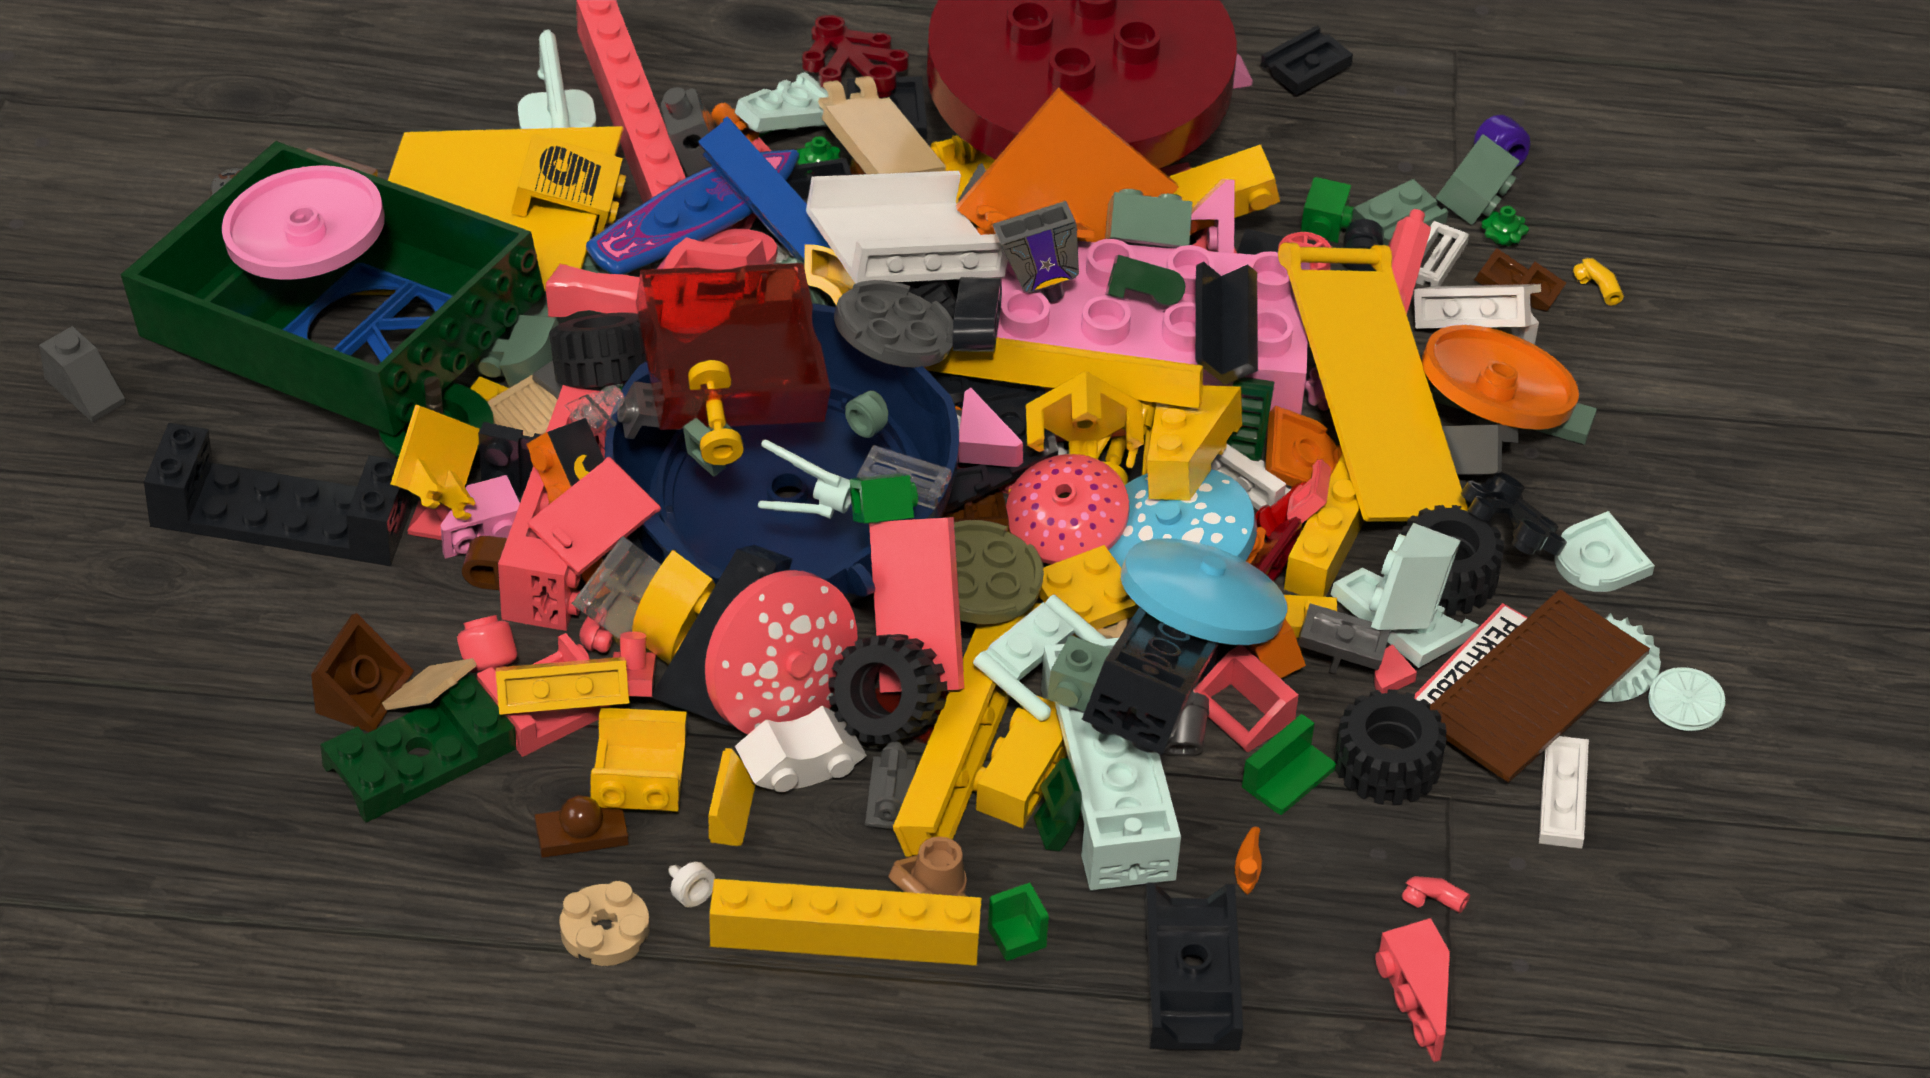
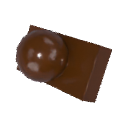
M577 795L569 798L562 805L560 811L534 814L541 858L628 845V833L623 809L599 807L596 800L588 796Z

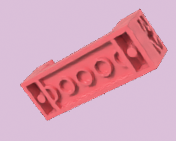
M563 385L546 432L586 418L605 460L607 425L619 394ZM533 466L498 563L501 620L567 631L572 615L578 616L582 606L583 592L577 590L581 574L578 576L528 526V521L550 504L539 472Z

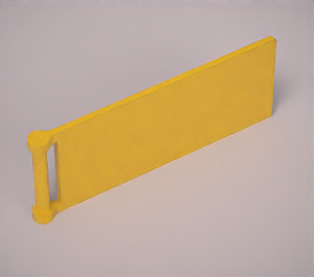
M1282 243L1279 247L1278 259L1288 272L1363 519L1367 522L1407 521L1412 515L1418 516L1420 510L1425 508L1431 511L1434 510L1436 505H1444L1445 508H1452V505L1461 506L1462 510L1468 511L1466 500L1461 495L1462 488L1392 271V252L1388 245H1374L1371 249L1300 247L1297 243ZM1301 263L1371 264L1376 271L1302 270Z

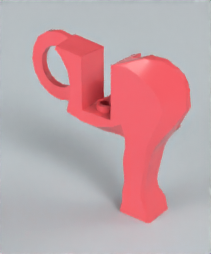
M750 229L723 230L703 241L686 237L673 247L651 278L594 273L560 264L545 286L548 316L567 317L578 311L587 310L605 314L637 313L650 318L652 335L660 328L671 333L675 342L687 346L729 322V313L736 310L734 290L750 291L757 284L756 281L762 278L768 272V268L776 261L778 254L777 244L772 237L765 233Z

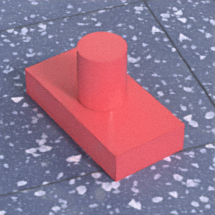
M624 632L620 635V652H614L613 658L625 657L629 696L652 697L656 672V655L654 653H646V635L644 633Z

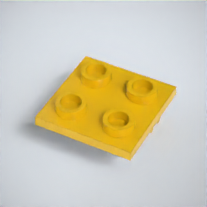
M415 405L390 484L421 497V503L425 507L435 509L442 503L452 509L455 518L463 521L468 520L471 514L465 512L464 508L466 505L474 506L475 500L469 495L465 485L479 444L478 433L480 429L428 408Z

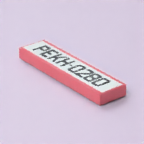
M1502 603L1415 694V699L1418 701L1425 699L1432 704L1528 617Z

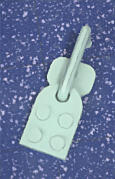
M544 30L539 37L540 69L538 70V77L545 80L546 92L531 93L519 101L518 117L520 129L594 127L596 115L592 97L582 90H564L556 37L550 30Z

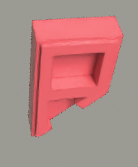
M1322 459L1317 460L1312 466V479L1303 486L1298 485L1290 496L1287 511L1288 520L1296 516L1303 523L1327 503L1331 467Z

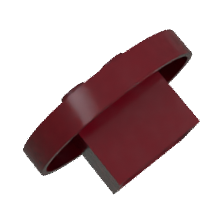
M938 0L929 23L927 80L933 102L947 124L963 140L992 159L996 160L1059 87L1156 167L1163 168L1179 162L1181 158L1197 149L1214 133L1225 117L1233 92L1237 40L1232 21L1220 0Z

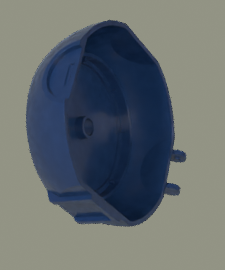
M795 302L748 306L729 313V322L653 366L646 361L634 371L622 388L613 406L605 437V458L611 457L661 506L660 512L654 514L635 530L648 560L657 570L671 551L674 550L713 579L716 585L736 550L756 545L793 558L790 570L812 573L828 581L843 593L849 604H852L875 592L872 575L869 523L853 521L852 502L845 513L834 510L831 519L811 513L760 509L758 507L760 501L819 505V500L813 498L814 488L818 479L762 447L761 443L766 439L823 470L848 480L897 473L910 475L911 482H914L917 488L918 505L913 507L914 518L899 520L942 518L953 488L959 456V424L952 397L923 366L902 367L876 360L853 347L836 327L834 321L836 307ZM708 360L723 362L729 368L731 385L724 393L717 396L722 399L726 423L732 430L737 431L741 435L743 443V454L741 457L730 464H726V468L714 477L687 453L683 428L695 418L701 421L707 428L709 427L705 405L708 397L694 394L690 390L688 381L690 369L694 365ZM633 382L680 387L686 422L681 430L642 425L634 439L625 438L623 423L619 422L617 417L619 401L622 397H626ZM871 390L879 393L884 399L888 409V421L883 430L873 437L866 438L855 433L846 419L845 407L855 397ZM785 486H793L801 490L796 496L790 498L779 497L775 494L779 488Z

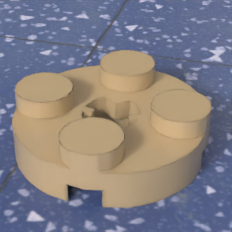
M614 881L610 884H597L586 887L578 892L567 895L563 901V910L560 916L562 942L567 951L576 958H578V954L591 958V964L611 966L623 963L633 958L640 951V944L645 940V937L647 940L649 935L648 909L643 900L632 892L631 886L626 882ZM607 919L612 921V928L604 930L601 925L594 926V924L599 920Z

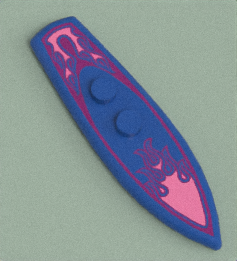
M797 150L760 152L785 181L791 175L799 158ZM710 166L667 188L610 225L586 243V250L595 263L610 274L624 275L665 258L673 247L686 237L703 241L734 225L753 212L717 171Z

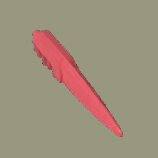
M1419 209L1411 210L1409 217H1405L1397 222L1396 229L1388 244L1392 252V271L1406 315L1431 231V227L1423 222L1425 213Z

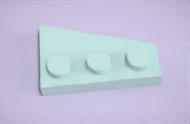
M806 72L798 74L796 81L793 83L788 80L779 82L777 89L774 91L762 89L738 99L735 113L747 123L751 130L758 133H767L770 130L779 129L797 130L799 127L807 126L826 127V123L821 119L824 110L820 107L818 100L819 98L829 96L828 92Z
M1360 568L1334 582L1330 595L1337 597V601L1358 618L1373 622L1376 612L1369 610L1375 590L1378 586L1380 587L1383 577ZM1439 605L1428 628L1390 630L1387 642L1390 645L1393 644L1403 656L1420 668L1465 643L1478 629L1479 625L1466 618L1460 623L1444 615L1445 608Z

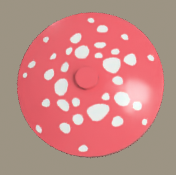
M787 570L767 575L755 581L740 592L729 604L714 628L705 661V679L710 700L716 711L727 723L745 734H750L766 719L775 722L793 721L809 715L820 706L828 709L833 706L830 705L829 696L835 695L834 687H828L829 677H836L837 672L832 667L836 660L845 659L841 652L846 647L855 646V641L858 640L855 616L843 593L828 581L812 573Z

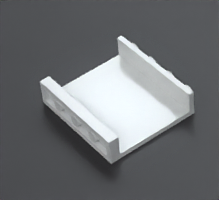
M959 171L815 176L811 178L806 213L855 283L869 280L910 282L960 279V277H1005L1008 259L997 235H980L969 219L956 208V198L961 177Z

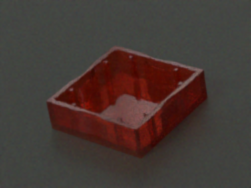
M803 263L745 265L733 269L694 267L640 270L636 306L660 430L684 429L683 427L695 418L706 427H709L706 404L711 400H720L722 402L725 420L729 426L825 421L831 389L822 347L812 324L813 306ZM708 360L720 361L729 368L731 385L729 388L708 389L707 384H700L699 390H690L688 373L694 365Z

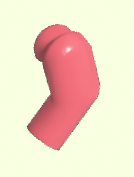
M603 606L592 607L580 630V641L585 649L591 652L595 649L600 653H606L613 641L612 633L604 630L611 618V613Z
M1414 876L1406 882L1408 884L1407 888L1402 893V899L1417 908L1422 907L1426 897L1429 896L1458 913L1464 910L1470 898V894L1442 878Z

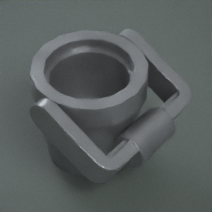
M1191 691L1172 740L1164 754L1192 756L1203 751L1206 721L1209 715V698L1205 695Z

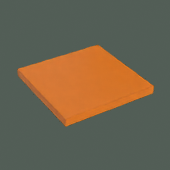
M1058 87L959 201L956 208L978 227L987 228L991 221L985 219L986 214L977 213V206L979 205L992 206L1007 218H1013L1066 201L1075 221L1081 222L1094 230V239L1077 238V241L1097 242L1105 239L1107 208L1114 192H1119L1123 189H1136L1143 192L1144 196L1158 197L1161 194H1173L1179 186L1168 175Z

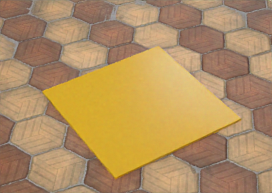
M623 126L404 132L388 181L531 231L544 291L546 292V282L560 264L582 269L587 254L586 243L592 237L598 214L536 197H531L526 218L511 214L532 133L616 156ZM375 289L356 292L350 295H392L397 290Z

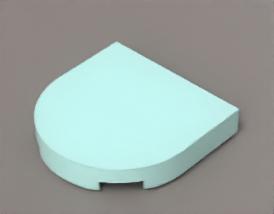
M1609 511L1567 528L1561 535L1567 541V544L1559 556L1554 555L1555 565L1564 579L1578 588L1592 592L1613 591L1649 577L1653 574L1655 566Z

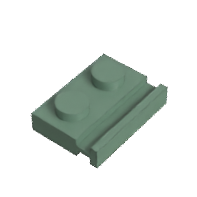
M1412 179L1354 207L1352 219L1354 221L1358 219H1371L1378 222L1384 230L1383 245H1388L1396 229L1397 222L1405 217H1409L1411 210L1419 209L1425 213L1423 222L1428 226H1431L1433 221L1441 224L1446 223L1448 211L1445 208L1440 209L1437 206V200Z

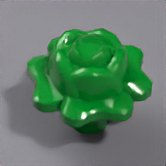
M815 137L812 139V142L805 143V148L797 150L799 152L798 165L840 159V149L838 147H831L830 142L826 141L824 137Z
M1503 206L1500 209V213L1492 211L1489 218L1481 223L1487 238H1491L1496 244H1503L1505 246L1519 243L1521 237L1529 232V228L1525 225V218L1515 215V209L1511 206Z

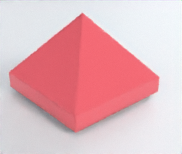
M419 501L407 530L408 535L442 540L441 523L451 508L440 504L437 508L431 509L423 506L421 501Z

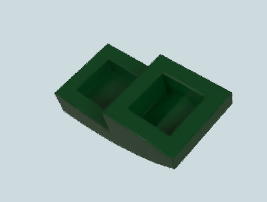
M1061 758L1040 787L1045 801L1033 816L1046 850L1061 851L1072 834L1081 811L1082 792L1070 760L1067 758Z

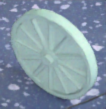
M1687 667L1672 668L1660 673L1651 683L1648 695L1650 708L1658 719L1673 728L1685 731L1703 730L1714 725L1721 718L1726 702L1722 687L1713 677L1700 670Z

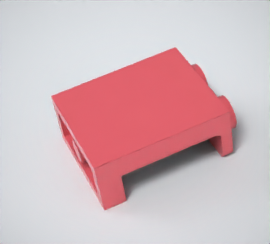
M565 633L558 636V651L534 664L590 660L585 648L581 644L576 645ZM490 667L477 673V680L498 706L496 672ZM610 705L512 713L505 714V716L515 727L516 749L523 757L599 720L600 707H611Z

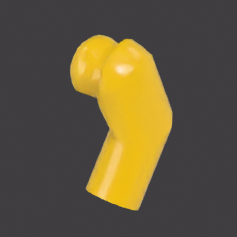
M1584 258L1582 263L1574 266L1573 272L1577 280L1582 284H1587L1593 279L1598 284L1607 305H1617L1623 300L1624 295L1614 273L1594 258Z

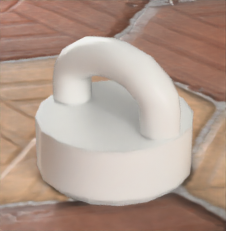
M692 862L684 867L678 865L669 867L668 872L674 878L671 884V893L682 905L690 908L695 907L709 898L713 891L715 875L704 864Z

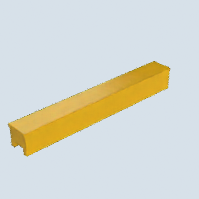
M1034 603L1027 612L1010 621L996 624H977L963 657L964 689L949 690L944 709L939 714L893 825L894 832L906 857L918 855L919 848L923 842L932 837L941 836L953 840L973 791V782L976 774L983 766L1011 697L973 664L974 659L1042 603Z

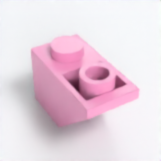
M507 475L467 485L466 490L475 500V505H466L464 511L470 513L471 517L465 521L453 516L451 509L441 523L442 552L445 559L460 554H467L470 542L476 537L493 536L508 538L520 503Z

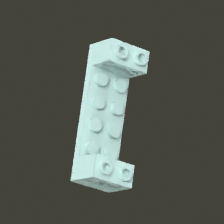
M1119 638L1089 642L1112 649ZM1064 644L1044 646L1041 692L1042 697L1045 699L1048 696L1051 668ZM1055 702L1068 759L1082 792L1081 812L1084 820V833L1081 856L1089 889L1097 890L1147 884V882L1156 883L1176 880L1181 835L1159 753L1141 751L1131 741L1115 734H1102L1096 731L1090 723L1081 720L1084 711Z

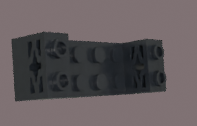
M168 423L144 480L150 527L385 566L392 565L413 507L412 492L390 484L398 460L371 455L368 456L357 486L213 463L209 429Z
M1139 607L1104 660L1081 720L1090 723L1096 731L1102 734H1115L1131 741L1141 751L1148 753L1156 752L1163 755L1172 740L1191 691L1201 674L1207 676L1214 668L1224 644L1201 639L1174 629ZM1132 707L1137 709L1136 714L1131 712Z

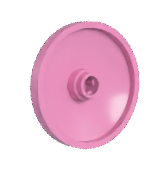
M307 166L269 176L241 193L225 213L222 223V235L230 258L243 270L253 275L270 279H302L336 270L361 256L373 245L380 235L384 225L385 212L377 187L362 174L336 166Z

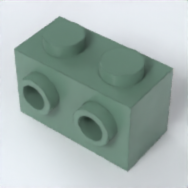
M1482 134L1435 198L1473 225L1481 213L1488 217L1501 201V198L1496 193H1499L1501 196L1505 195L1516 180V177L1511 173L1520 161Z
M1123 189L1119 192H1114L1107 208L1105 239L1120 240L1128 245L1174 249L1189 245L1193 201H1184L1181 196L1175 194H1161L1158 197L1144 196L1143 192L1136 189Z
M1069 635L1051 668L1047 699L1085 712L1104 660L1112 649ZM1132 707L1131 712L1135 714L1137 709Z

